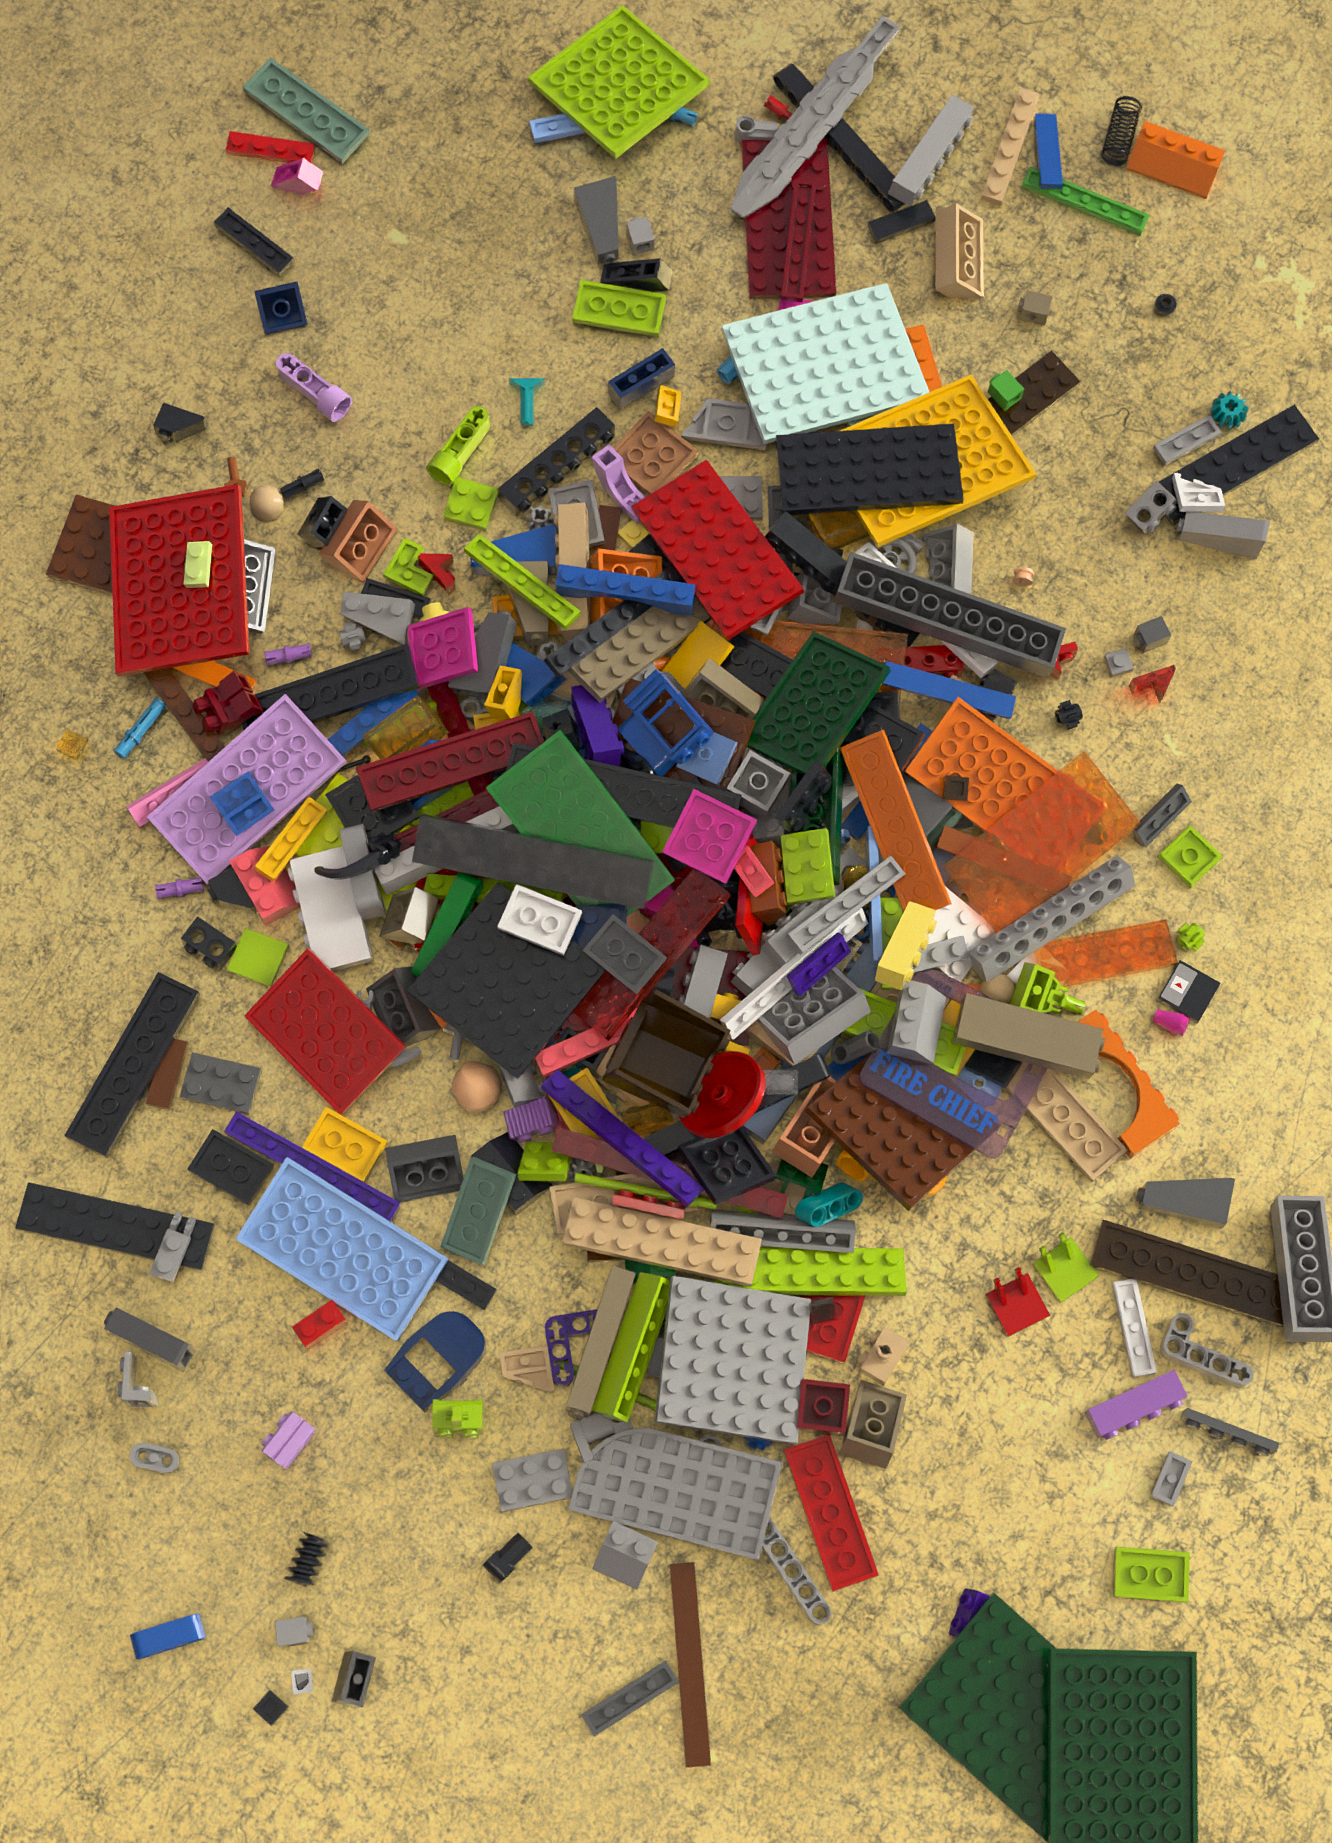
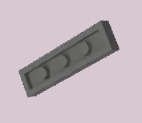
M1190 1408L1183 1410L1180 1420L1186 1422L1185 1425L1195 1430L1203 1428L1209 1431L1208 1434L1219 1439H1222L1224 1436L1231 1439L1232 1444L1243 1448L1246 1445L1255 1448V1453L1263 1456L1276 1453L1280 1444Z
M664 1661L584 1712L581 1716L595 1737L673 1687L679 1681L667 1661Z

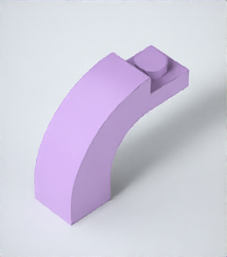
M609 444L592 456L594 469L604 489L616 506L621 507V512L623 514L627 513L638 524L640 520L632 511L631 506L645 497L637 490L628 477L623 458Z

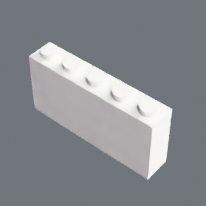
M343 846L291 859V867H288L290 880L295 881L296 885L293 894L296 903H300L302 910L298 912L301 925L306 927L307 934H304L306 947H310L333 972L374 961L365 921L362 920L357 910L350 878L334 880L322 877L314 872V868L317 866H323L328 869L346 867L347 862Z

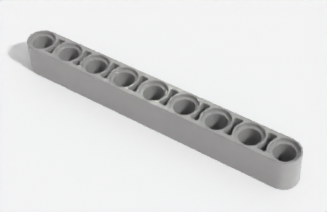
M705 1435L700 1439L702 1442L712 1441L715 1445L723 1447L719 1439L714 1435ZM769 1517L768 1526L770 1527V1534L765 1536L762 1550L808 1620L814 1625L825 1624L831 1616L829 1605ZM780 1544L784 1548L783 1556H774L771 1553V1546ZM787 1565H794L797 1568L798 1575L795 1578H789L785 1574V1567ZM801 1586H808L811 1589L812 1595L809 1599L800 1597L799 1588ZM815 1607H822L825 1610L826 1616L823 1620H817L813 1617L812 1611Z

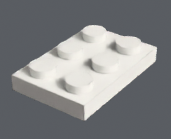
M516 884L498 924V929L564 956L582 915V910Z

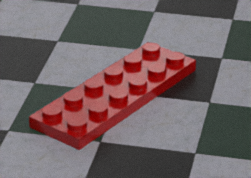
M830 1434L784 1449L788 1466L832 1592L879 1576Z

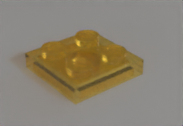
M652 1103L641 1107L633 1106L624 1112H620L623 1123L640 1137L653 1134L675 1123L671 1112Z

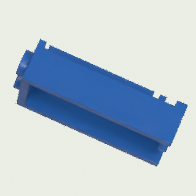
M657 669L623 700L670 758L679 764L690 760L693 752L707 744L710 736L714 733L669 678ZM667 690L672 699H668L666 705L649 720L643 711ZM676 701L696 726L672 747L652 723L667 708L672 707Z

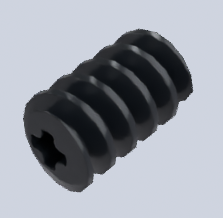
M302 1531L307 1538H300L298 1542L304 1547L295 1548V1552L300 1557H292L291 1561L296 1564V1567H288L287 1570L293 1576H285L284 1579L307 1587V1585L316 1584L310 1577L319 1576V1572L314 1569V1566L323 1565L317 1558L326 1557L327 1554L321 1548L330 1547V1544L320 1537Z

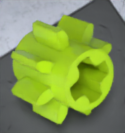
M1185 923L1176 932L1179 935L1176 938L1178 944L1186 951H1189L1191 948L1197 951L1205 942L1203 939L1205 932L1196 923H1192L1190 926Z

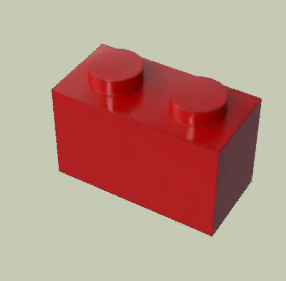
M330 1300L293 1325L292 1329L308 1351L348 1323L335 1302Z

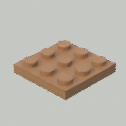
M649 411L613 447L623 458L624 467L630 480L648 495L677 478L699 455V450L670 427L654 421L655 416Z

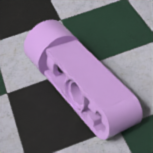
M284 353L277 358L276 365L281 378L317 406V410L332 422H337L348 412L352 404V397L338 386L329 384L292 354ZM303 378H308L305 382H300Z

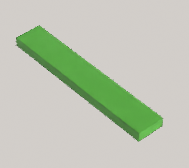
M1031 166L1021 186L1023 189L1140 236L1150 214L1063 180L1062 189H1041L1039 170Z

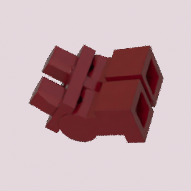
M232 671L222 679L217 687L206 689L204 695L195 699L192 705L196 714L206 712L208 715L202 719V726L205 732L216 730L218 735L234 731L253 715L258 716L264 712L256 695L252 694L253 690L245 675L236 671Z

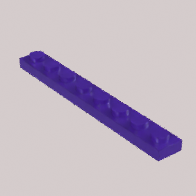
M556 1070L542 1084L541 1090L685 1207H688L702 1193L703 1187L559 1070Z
M237 1111L224 1130L225 1134L280 1165L283 1164L286 1157L292 1159L390 1222L401 1206V1203Z

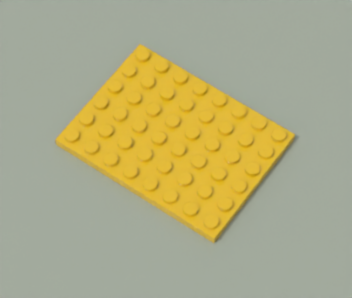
M972 374L840 430L954 423L964 498L963 504L855 511L877 548L1036 479V472Z

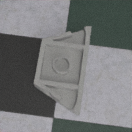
M707 398L701 410L693 417L690 425L682 432V438L689 441L766 450L767 444H763L749 403Z

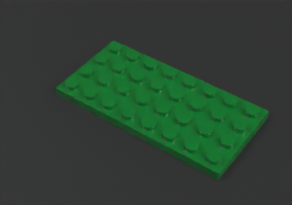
M561 730L486 787L522 834L655 860L647 901L676 880ZM568 894L577 907L617 904ZM626 905L627 917L638 908Z

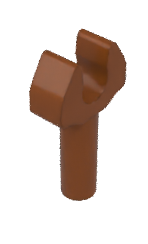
M229 457L227 458L230 481L225 483L224 486L239 484L241 495L244 497L247 492L246 480L239 479L236 458Z

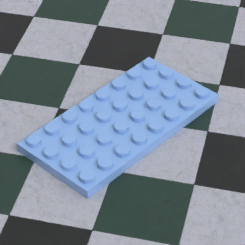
M286 1157L236 1237L237 1241L395 1341L399 1340L449 1260L446 1256Z

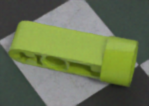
M475 406L470 409L442 449L437 451L427 464V472L437 482L451 486L461 473L465 462L489 431L490 421L486 408Z

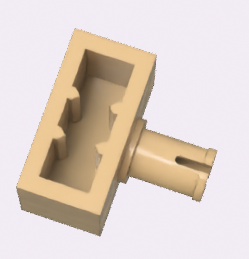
M886 1327L883 1328L882 1332L877 1330L870 1341L874 1346L869 1353L864 1351L858 1364L862 1365L859 1372L884 1386L910 1341Z

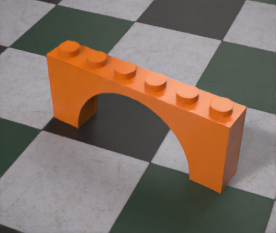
M1095 1009L1077 1022L1103 1029L1102 1037H1105V1043L1102 1051H1099L1098 1057L1107 1059L1119 1066L1127 1074L1134 1086L1136 1093L1135 1116L1130 1127L1118 1137V1140L1128 1149L1126 1152L1127 1156L1132 1159L1176 1129L1180 1124L1178 1122L1179 1117L1172 1108L1169 1109L1164 1103L1165 1098L1158 1089L1155 1090L1150 1084L1151 1079L1144 1070L1141 1071L1137 1066L1135 1056L1130 1051L1127 1052L1123 1047V1041L1118 1033H1113L1109 1028V1022L1105 1015L1099 1014Z

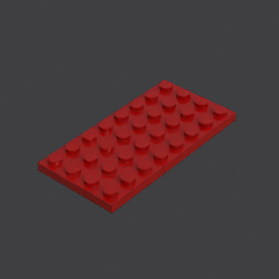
M707 459L631 506L634 514L683 581L688 584H695V597L727 641L804 593L801 584Z

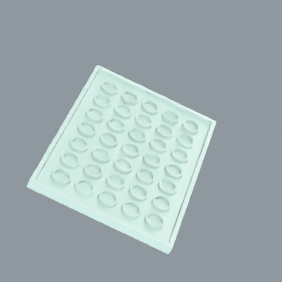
M887 283L725 324L721 328L763 444L775 442L776 435L809 433L877 415L929 393Z

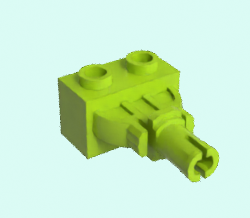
M1024 962L1010 1001L1011 1005L1041 1013L1051 1011L1059 1014L1061 1010L1053 1007V1005L1077 1015H1081L1084 1010L1075 1007V1005L1084 1008L1086 1006L1085 1001L1058 991L1067 992L1068 988L1060 985L1059 981L1054 977V971Z

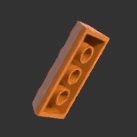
M1144 121L1126 169L1207 199L1226 150Z

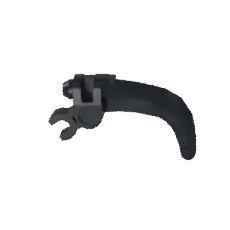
M381 832L378 836L369 840L372 852L362 859L339 869L317 866L314 868V872L329 879H348L372 870L381 864H388L391 858L395 859L400 856L399 851L402 845L397 841L395 832H391L387 837H385L384 832Z

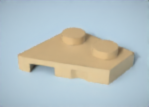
M547 1345L499 1353L503 1378L554 1393Z

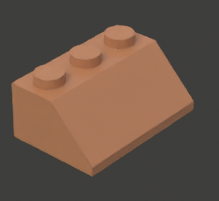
M353 500L328 545L323 546L319 555L333 568L359 582H364L398 528L369 501Z

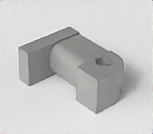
M598 1413L570 1423L571 1431L584 1463L594 1460L588 1444L619 1432L633 1429L630 1418L628 1423L622 1421L614 1423L612 1419Z

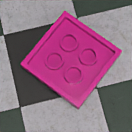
M469 607L407 626L409 646L420 686L416 690L478 672L473 614Z
M693 789L662 853L726 884L758 820Z

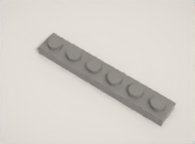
M892 856L888 857L796 927L786 938L801 955L906 873Z

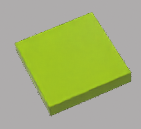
M1191 825L1157 856L1190 889L1223 858Z
M245 928L227 971L271 987L289 944Z

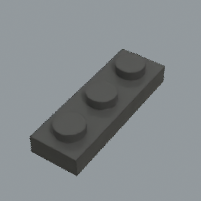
M1177 783L1131 829L1141 846L1147 847L1192 802L1183 785Z

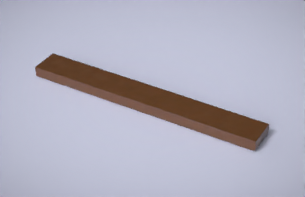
M695 1563L670 1564L685 1764L686 1768L711 1766Z

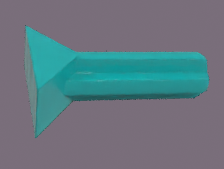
M509 378V384L520 391V423L525 427L532 426L534 423V391L545 384V378Z

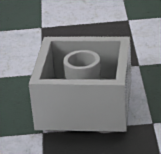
M749 750L726 791L741 794L740 806L765 819L788 782L790 773Z

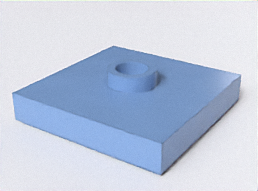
M714 732L707 744L693 752L690 760L682 764L677 763L676 767L720 785L738 742Z

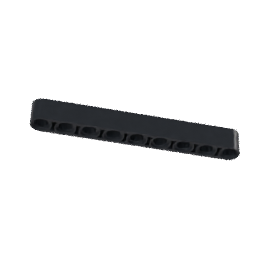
M792 63L773 75L774 83L796 109L800 106L799 103L806 94L814 89L811 82ZM841 118L824 138H827L830 147L889 212H895L905 205L902 201L888 194L895 176L847 122Z
M817 1054L765 1079V1092L755 1113L832 1076L823 1055ZM680 1120L643 1139L666 1157L677 1152L680 1144L698 1138V1136L692 1134Z

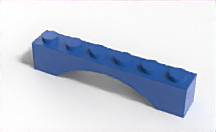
M559 564L555 584L556 593L560 596L578 599L587 597L621 598L649 604L670 613L690 616L692 615L695 598V584Z

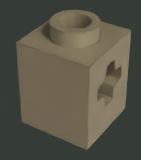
M1027 290L1025 298H1020L1017 311H1021L1020 320L1045 325L1052 296Z

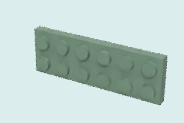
M271 57L243 86V92L342 164L370 135V130Z

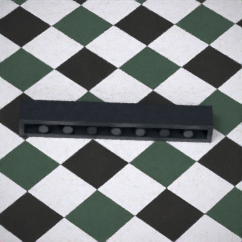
M785 511L767 532L765 538L774 549H778L783 553L790 563L796 564L807 577L817 581L824 591L835 596L846 560ZM851 609L855 612L858 619L872 626L874 632L884 636L894 648L910 647L920 634L908 628Z

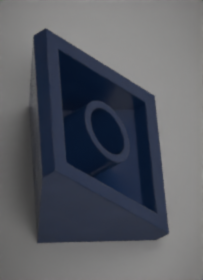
M298 281L254 291L265 334L307 325Z

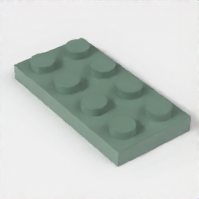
M471 1157L440 1247L481 1265L486 1264L516 1174L476 1157Z

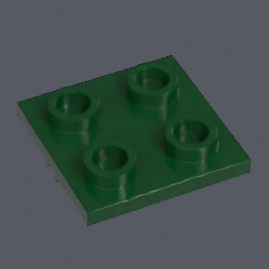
M781 1158L775 1178L783 1181L779 1192L784 1194L788 1183L792 1182L806 1188L802 1200L809 1197L810 1192L820 1195L829 1165L821 1163L814 1176L810 1177Z

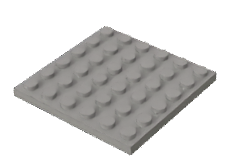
M678 1276L670 1277L654 1422L787 1444H797L801 1380L804 1379L811 1299Z

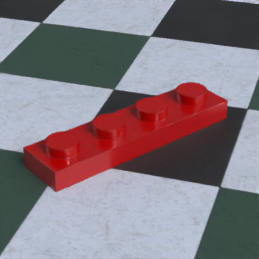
M229 131L226 145V154L282 163H290L304 158L312 164L315 152V143Z

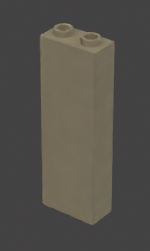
M966 993L961 1001L952 1043L1089 1079L1099 1070L1101 1060L1097 1058L1099 1051H1102L1104 1047L1105 1037H1102L1103 1029Z
M612 1265L565 1410L569 1411L568 1416L580 1420L583 1417H588L591 1413L636 1274L634 1272Z

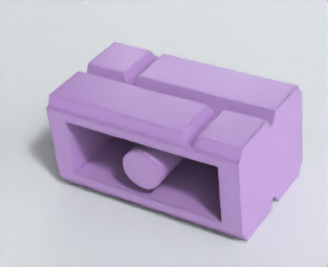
M293 1411L289 1415L285 1413L277 1423V1426H279L274 1435L269 1433L261 1444L264 1446L261 1451L285 1470L288 1469L316 1432L314 1427Z

